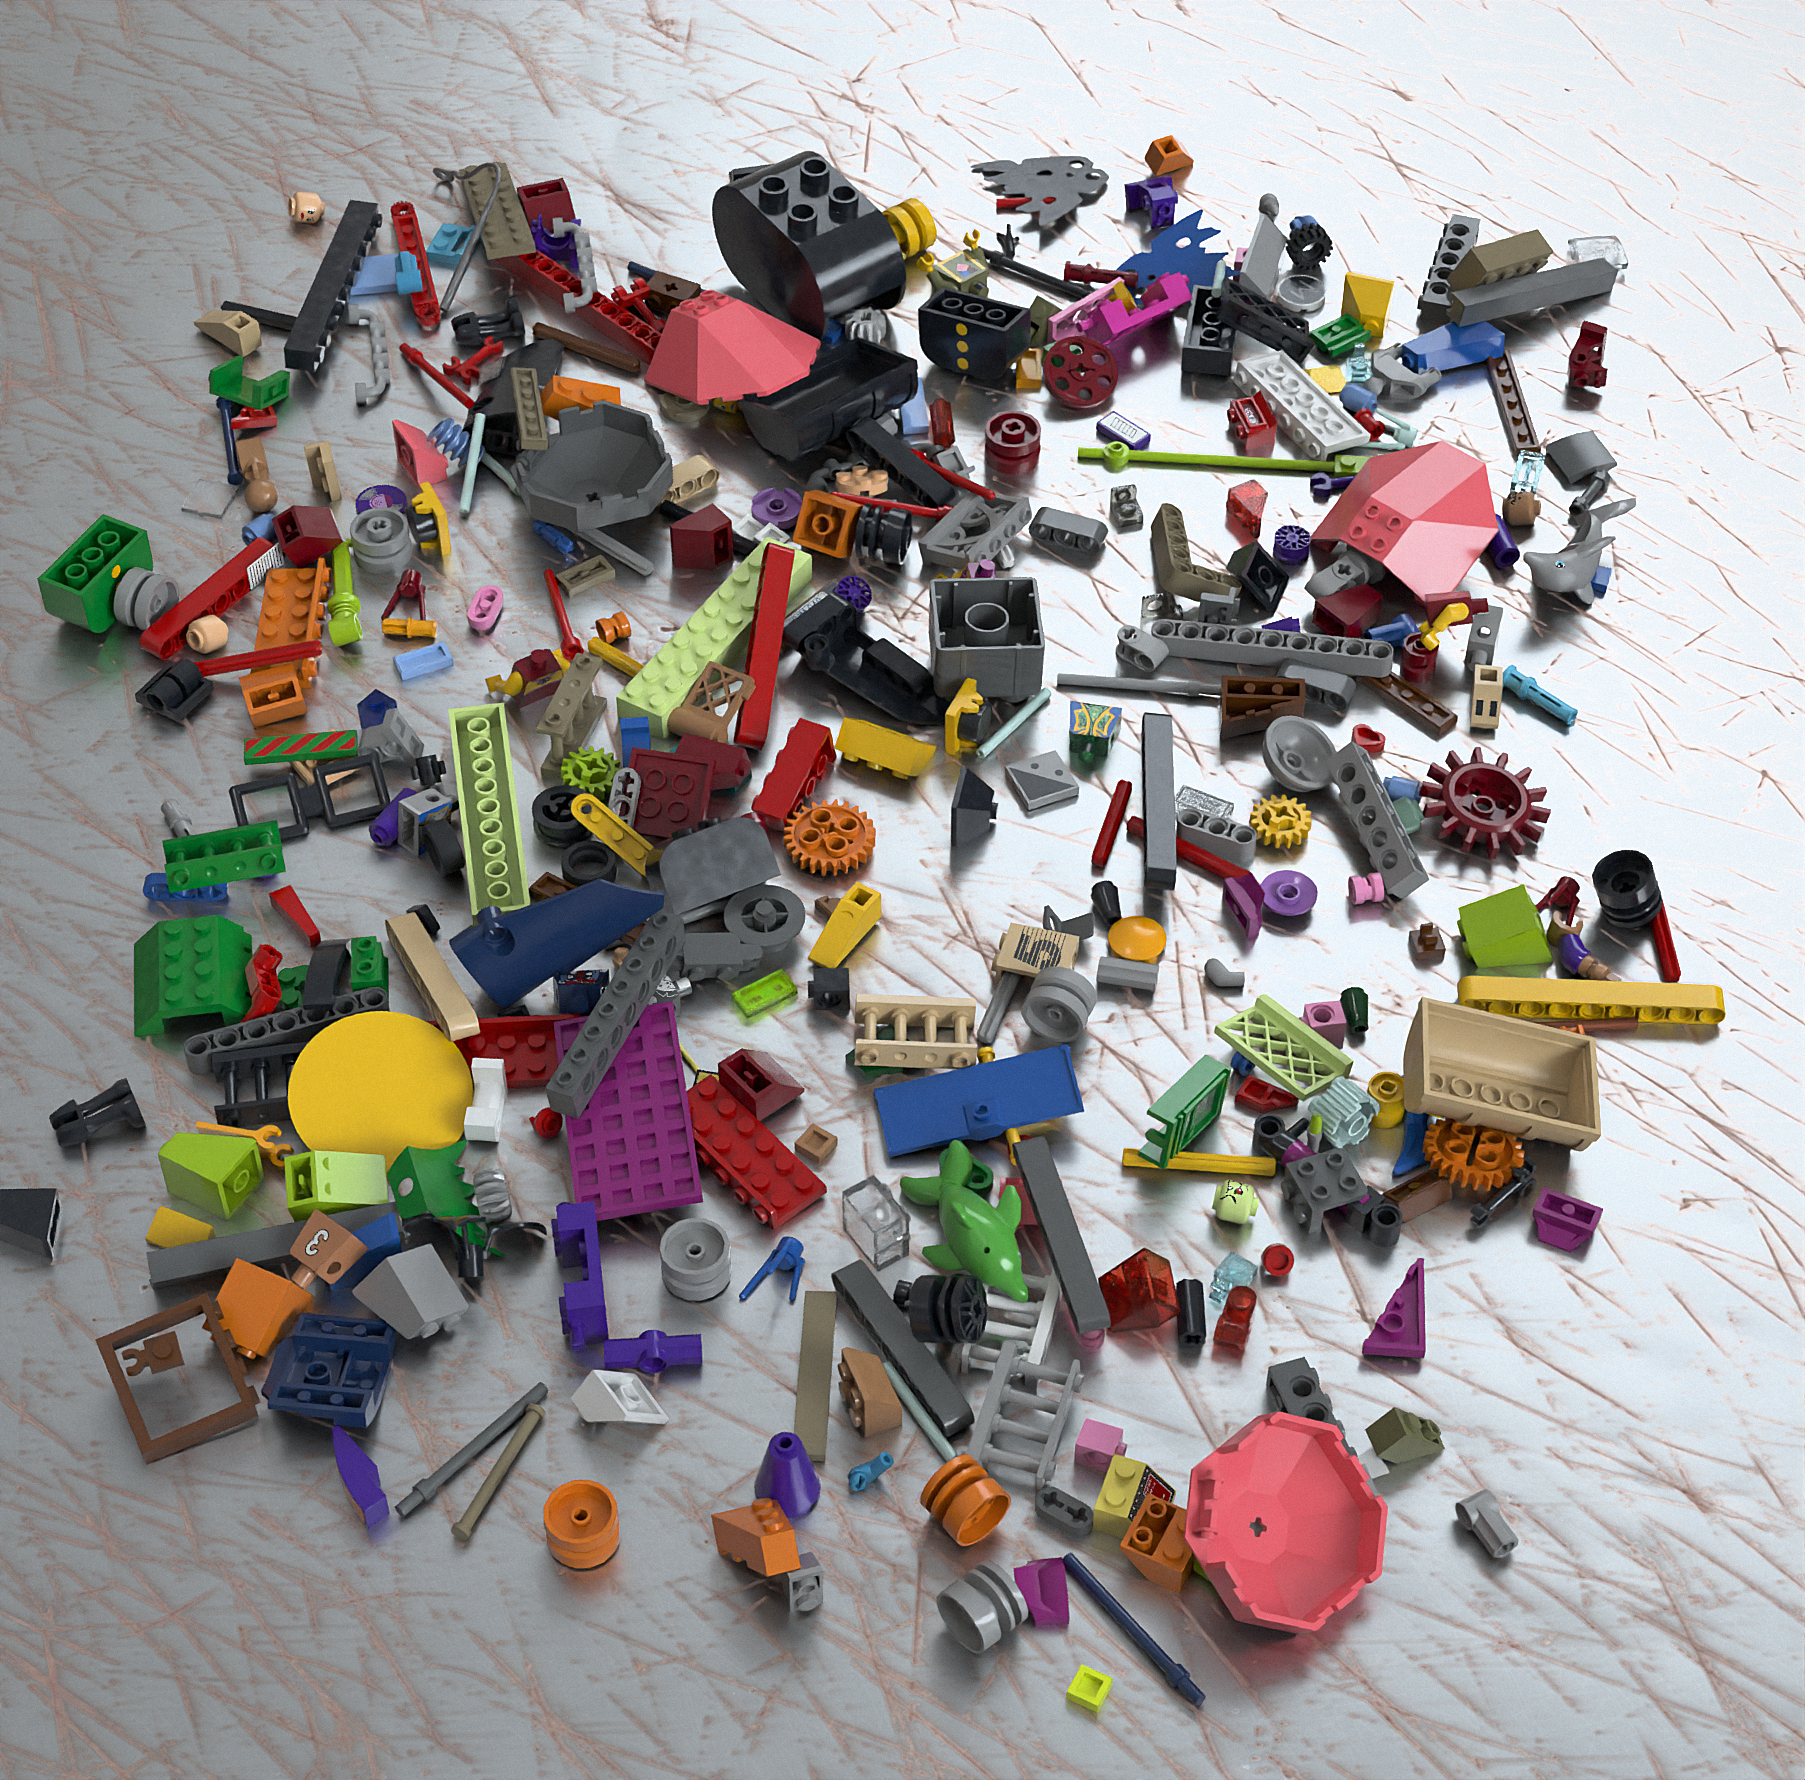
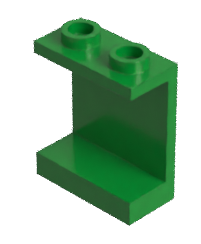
M240 355L211 369L208 377L210 394L257 410H262L289 396L290 372L281 369L260 381L243 376V356Z

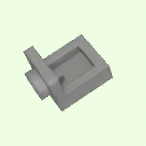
M957 445L932 457L935 464L968 480L970 479L969 473L976 470L974 465L967 466Z

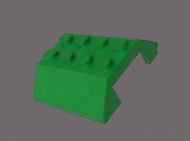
M219 915L158 921L134 943L135 1037L165 1034V1018L222 1012L225 1027L239 1024L252 1006V996L245 972V967L252 958V935L244 932L243 926Z

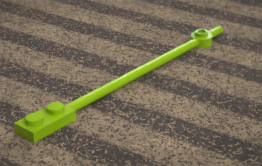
M1119 441L1108 443L1104 448L1078 447L1077 456L1102 458L1106 464L1115 467L1125 465L1128 460L1334 472V478L1357 475L1368 459L1371 458L1366 456L1335 455V461L1328 462L1129 450L1127 445Z

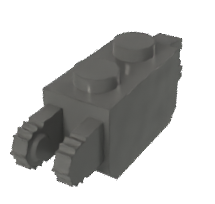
M733 932L686 933L687 939L668 970L678 971L680 978L687 977L694 981L704 978L729 980L738 977L740 971H752L758 968L764 951L758 944H740V937Z

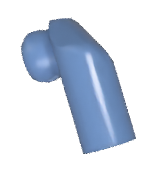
M1301 215L1291 220L1289 227L1293 232H1296L1295 229H1303L1302 225L1307 224L1309 227L1310 223H1314L1315 226L1319 223L1311 215Z

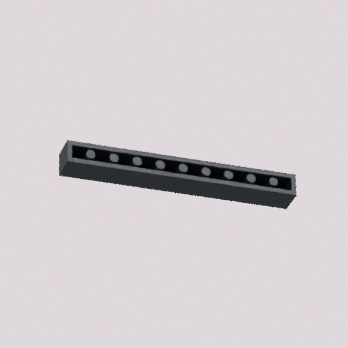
M357 200L349 201L283 348L285 368L315 372L318 364L323 362L324 350L330 346L331 334L337 329L339 316H343L344 304L350 299L352 286H356L357 274L363 269L364 257L369 256L370 244L375 242L377 228H381L382 214H379L378 203Z

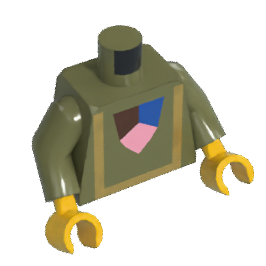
M974 229L972 232L974 239L969 237L968 232L963 237V243L971 247V251L965 249L934 266H931L934 263V256L929 252H926L923 257L918 259L917 268L928 273L926 276L936 292L942 287H947L983 297L988 295L987 278L989 277V270L983 250L977 245L980 238V232L977 229Z

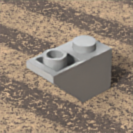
M812 1551L799 1555L801 1569L779 1574L790 1612L795 1610H811L818 1604L823 1603V1570Z

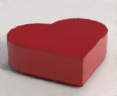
M1358 724L1352 729L1351 740L1367 750L1368 753H1378L1385 748L1386 737L1381 732L1373 731L1369 725Z

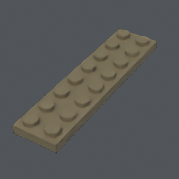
M492 162L496 163L501 169V182L480 235L487 260L536 252L535 242L506 163ZM470 165L465 169H459L460 175L470 173L477 166ZM493 167L484 168L474 176L461 180L476 225L496 182V171Z

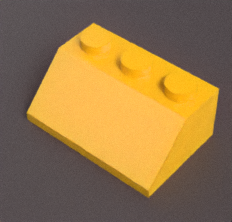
M844 717L834 749L843 752L841 756L855 762L858 761V758L867 760L866 766L882 771L884 766L892 769L891 775L907 779L908 775L918 776L937 746L862 719Z

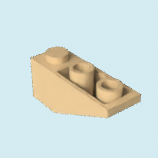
M212 310L194 321V326L243 357L262 346L258 321L242 311Z

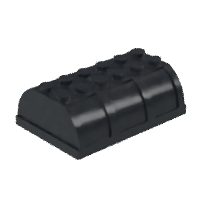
M857 337L816 357L814 363L809 366L810 373L808 376L768 396L757 397V394H743L744 398L737 400L738 406L742 409L751 432L761 446L772 451L774 455L785 457L787 461H796L802 455L820 449L823 444L840 439L847 430L864 417L876 420L883 414L899 409L903 404L914 399L918 391L917 359Z

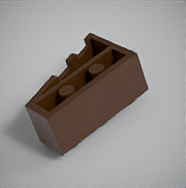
M1222 675L1219 740L1267 729L1274 720L1282 716L1303 718L1306 701L1305 678Z

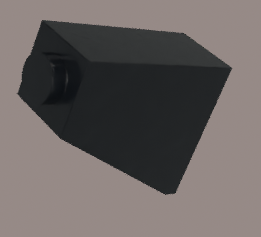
M57 1188L0 1189V1240L43 1257L53 1258L62 1211Z

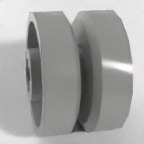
M387 507L372 508L363 511L352 521L350 534L353 543L354 559L358 566L365 571L375 574L390 573L399 570L411 559L412 546L411 539L409 538V525L406 517L399 511Z
M135 567L129 570L122 578L115 594L114 613L116 619L122 624L139 627L140 630L145 631L179 603L180 592L178 583L173 578L155 574L153 571Z
M1047 967L1042 969L1035 977L1031 991L1026 996L1022 1005L1021 1015L1025 1023L1040 1036L1056 1042H1070L1078 1039L1083 1033L1088 1017L1095 1007L1097 993L1093 985L1076 971L1064 967Z
M705 1218L681 1220L667 1229L660 1243L661 1270L665 1286L678 1297L685 1300L698 1301L714 1297L724 1290L730 1281L732 1269L730 1242L726 1231L717 1223Z

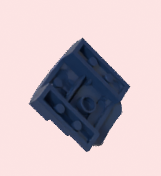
M300 1313L292 1336L277 1345L269 1374L261 1389L262 1396L268 1400V1409L300 1412L301 1416L334 1419V1425L367 1428L377 1413L385 1391L395 1349L396 1329L385 1320Z

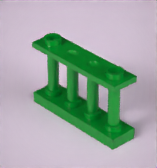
M277 820L162 840L167 863L164 864L170 893L286 872Z

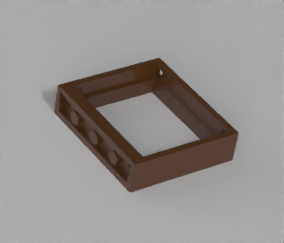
M207 1293L95 1340L146 1465L258 1417L255 1407L256 1404L261 1403L254 1385L247 1387L243 1378L249 1375L242 1357L235 1359L231 1350L237 1347L230 1329L223 1331L219 1322L225 1319L218 1301L211 1303ZM204 1313L241 1398V1402L151 1440L115 1351Z

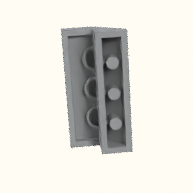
M1261 213L1240 270L1239 284L1271 301L1285 260L1287 237L1266 214Z

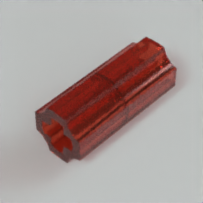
M943 398L935 399L929 405L934 445L950 448L956 442L951 403Z

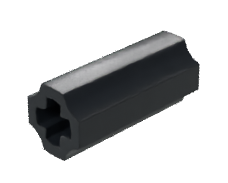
M1182 1279L1176 1283L1175 1290L1178 1340L1185 1347H1199L1206 1343L1207 1336L1203 1283L1198 1279Z

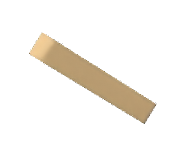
M411 912L385 919L387 935L392 946L447 1040L452 1042L479 1034V1022L474 1009L416 913Z

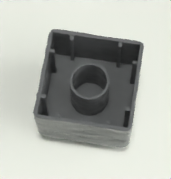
M1033 577L932 579L929 592L928 634L933 687L936 695L952 703L967 678L977 680L976 692L982 697H1000L1004 701L1015 703L1025 700L1030 695L1038 694L1042 687L1045 637L1037 580Z

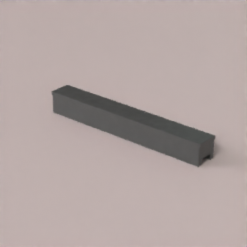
M1601 257L1451 292L1450 297L1454 301L1452 308L1446 309L1445 313L1458 327L1596 295L1612 291L1619 270Z
M395 1201L326 1215L352 1233L387 1214L394 1213L400 1239L405 1238L404 1228L401 1226ZM308 1219L146 1252L151 1278L149 1279L150 1285L153 1290L228 1275L236 1258L259 1268L296 1261L297 1259L290 1254V1249Z

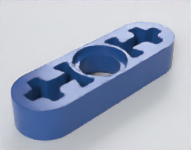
M151 873L145 877L143 894L148 899L154 901H220L227 895L229 882L170 893L166 873Z

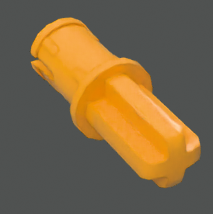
M408 617V620L386 618L382 622V632L384 634L407 635V638L412 636L435 638L437 623L435 620H414L412 617Z

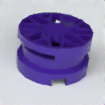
M1286 525L1277 529L1274 534V558L1279 562L1281 560L1285 561L1286 565H1298L1300 561H1306L1309 557L1311 541L1309 532L1297 525Z
M858 576L844 577L832 590V592L838 593L852 603L857 609L858 616L863 613L872 600L870 586Z

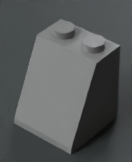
M431 1243L385 1258L352 1290L357 1299L407 1339L419 1335L422 1338L429 1337L442 1327L445 1330H449L461 1322L460 1316L470 1308Z

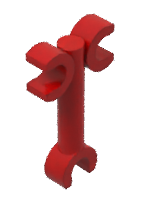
M487 337L484 340L485 346L461 364L460 359L454 356L451 357L452 365L443 363V373L447 376L461 378L463 384L470 386V376L479 378V369L475 366L489 355L502 353L504 350L503 342L499 341L497 344H494L493 337Z

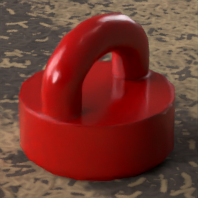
M1271 1244L1261 1254L1262 1265L1271 1275L1283 1276L1293 1268L1294 1255L1284 1244Z

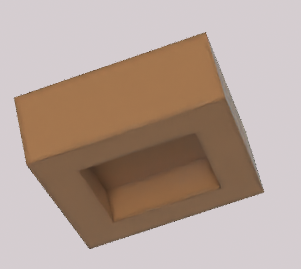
M812 1123L797 1139L794 1147L796 1152L820 1165L838 1145V1140L833 1134Z

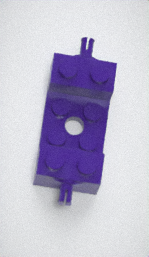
M594 1201L574 1204L562 1202L556 1206L557 1218L551 1219L555 1257L562 1256L563 1269L582 1267L583 1281L564 1283L565 1296L558 1297L563 1335L569 1334L573 1350H582L585 1348V1345L604 1343L605 1339H609Z

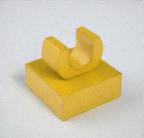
M1119 281L1114 284L1113 288L1116 294L1109 296L1107 300L1110 299L1111 302L1120 299L1127 312L1136 309L1137 306L1133 296L1123 282Z

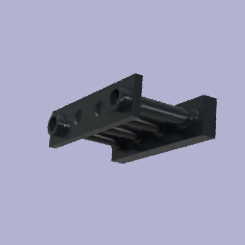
M309 1042L212 1054L216 1081H224L225 1104L214 1106L218 1125L237 1128L292 1120L288 1106L290 1075L297 1058ZM285 1074L287 1096L268 1099L267 1076ZM255 1077L256 1100L238 1103L237 1080Z

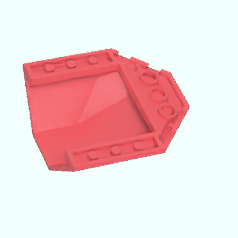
M705 290L700 293L699 297L684 300L680 303V306L671 310L644 381L646 384L699 405L709 404L710 399L722 397L723 402L743 399V394H757V397L768 396L809 375V366L814 363L817 356L816 350L820 349L821 342L739 299L714 290Z
M1443 440L1371 457L1311 535L1310 543L1329 554L1339 541L1346 543L1384 565L1415 594V603L1426 608L1425 594L1453 592L1499 531L1486 464Z

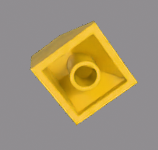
M1346 271L1341 314H1350L1364 325L1366 331H1371V336L1383 338L1390 321L1395 281Z

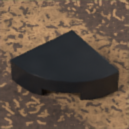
M414 905L406 910L407 913H416L427 933L434 934L441 929L428 905Z

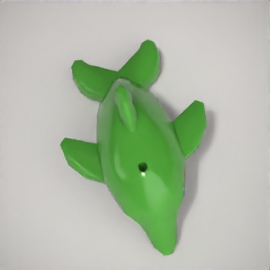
M953 1140L949 1145V1153L939 1176L924 1178L905 1176L900 1179V1186L904 1194L915 1204L923 1206L939 1204L940 1221L948 1244L923 1247L922 1255L936 1267L949 1271L967 1270L970 1274L977 1276L985 1285L999 1288L1013 1300L1025 1303L1028 1300V1288L1023 1279L1021 1271L1022 1256L1014 1235L1021 1220L1020 1197L1015 1186L1007 1185L997 1207L994 1208L979 1195L964 1187L972 1174L973 1161L968 1148L961 1141Z

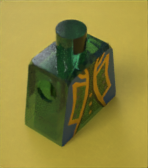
M1070 701L1069 750L1072 753H1078V758L1084 763L1093 762L1095 756H1109L1121 731L1123 708Z

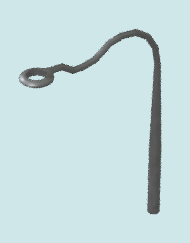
M483 163L465 175H460L458 171H450L443 168L433 169L434 175L446 182H453L455 177L457 180L468 179L487 167H493L496 171V182L439 306L442 312L447 313L449 311L501 182V169L496 163Z

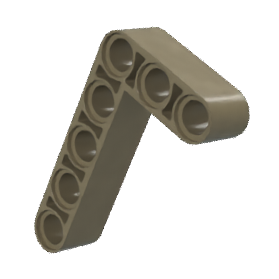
M1162 503L1150 526L1161 587L1171 594L1196 602H1200L1202 592L1229 596L1231 587H1236L1235 597H1237L1242 588V584L1237 578L1192 563L1182 511L1171 503Z

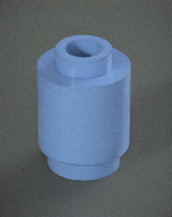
M1346 384L1339 394V401L1342 402V405L1355 413L1363 408H1368L1373 414L1378 406L1376 394L1357 384Z
M272 513L262 514L242 528V540L248 546L259 537L269 541L276 538L277 534L272 522V518L275 515Z
M1394 775L1392 778L1385 776L1383 785L1392 802L1402 797H1408L1411 801L1415 799L1418 805L1420 804L1422 796H1419V781Z

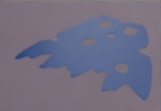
M1198 210L1184 217L1151 241V253L1140 252L1132 255L1116 270H1135L1139 274L1137 288L1145 289L1165 273L1169 272L1170 275H1174L1180 272L1181 276L1185 274L1189 278L1187 287L1192 295L1193 285L1213 287L1216 264L1219 260L1224 261L1223 257L1229 253H1205L1206 247H1200V243L1219 234L1221 230H1216L1213 227L1198 229L1197 227L1203 214V210ZM1189 238V245L1184 248L1176 246V243L1181 239ZM1226 266V277L1240 275V271L1232 270L1230 266ZM1149 275L1156 276L1154 280L1147 279ZM1126 287L1131 294L1135 289H1137L1133 287ZM1133 296L1136 305H1144L1141 298Z

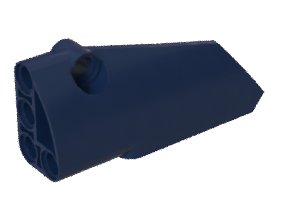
M599 878L503 914L497 906L485 907L476 915L478 926L470 925L450 939L449 944L462 965L481 988L501 1007L507 1009L557 973L566 975L660 911L664 905L665 893L663 891L633 889Z

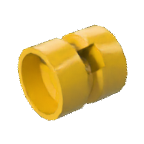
M1386 1071L1375 1074L1368 1083L1367 1094L1378 1102L1381 1110L1377 1116L1374 1115L1371 1118L1372 1121L1369 1123L1381 1129L1394 1128L1402 1122L1405 1112L1403 1077L1397 1073Z

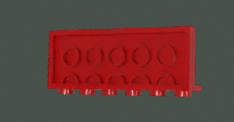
M565 1013L562 1015L503 1016L498 1018L477 1017L480 1033L453 1041L466 1060L472 1078L473 1090H475L471 1069L473 1058L503 1059L507 1088L546 1087L559 1066L554 1022L582 1017L581 1014ZM436 1020L426 1021L442 1031Z
M712 1074L687 1090L697 1160L704 1167L708 1165L713 1170L716 1179L723 1186L727 1184L742 1205L746 1203L750 1206L754 1216L761 1224L766 1222L773 1230H776L827 1193L826 1185Z

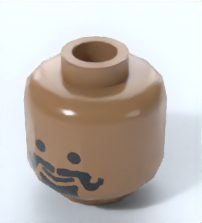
M1532 491L1511 492L1507 495L1506 499L1502 500L1503 519L1507 520L1512 526L1532 525L1536 520V516L1541 515V500H1536Z

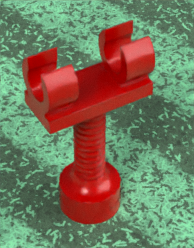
M642 277L632 280L634 284L630 285L633 293L628 295L625 288L621 285L613 288L614 292L610 295L615 303L624 309L634 305L647 323L662 334L666 322L663 319L657 320L643 302V300L648 298L651 289Z

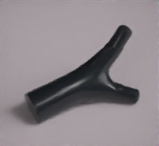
M1007 224L1006 235L997 232L996 236L1003 240L1006 256L1011 258L1015 256L1014 244L1020 238L1018 236L1013 237L1011 224Z

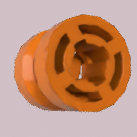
M622 611L613 614L609 619L604 617L595 622L599 638L608 644L613 643L616 638L624 639L631 636L629 621Z

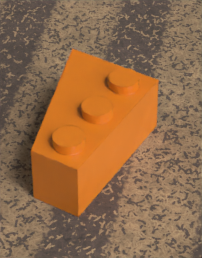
M556 375L551 377L540 393L543 415L558 421V412L561 409L578 406L580 411L592 409L593 402L601 400L621 405L620 387Z
M760 1498L753 1501L750 1506L711 1515L719 1554L732 1553L734 1561L740 1562L744 1559L747 1562V1567L767 1577L801 1569L794 1529L777 1499Z

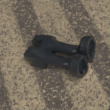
M516 296L506 299L505 309L501 312L476 315L475 312H469L456 316L451 320L456 342L460 345H482V339L489 336L519 337L526 335Z
M127 1078L116 1081L112 1087L87 1102L77 1104L72 1099L49 1116L52 1128L56 1130V1138L61 1147L90 1140L92 1133L115 1121L126 1120L134 1128H141L146 1125ZM101 1109H104V1110H102L101 1112H99V1113H97V1114H95V1115L90 1116L91 1114H93V1113H95V1112H97V1111H99V1110H101Z

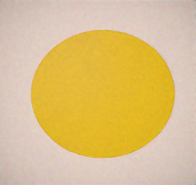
M390 1011L355 1014L324 1028L313 1037L300 1053L292 1069L288 1085V1106L292 1122L300 1138L311 1151L384 1155L387 1173L394 1161L407 1146L434 1150L457 1143L464 1132L467 1107H472L473 1083L466 1060L453 1041L449 1042L442 1031L424 1020Z

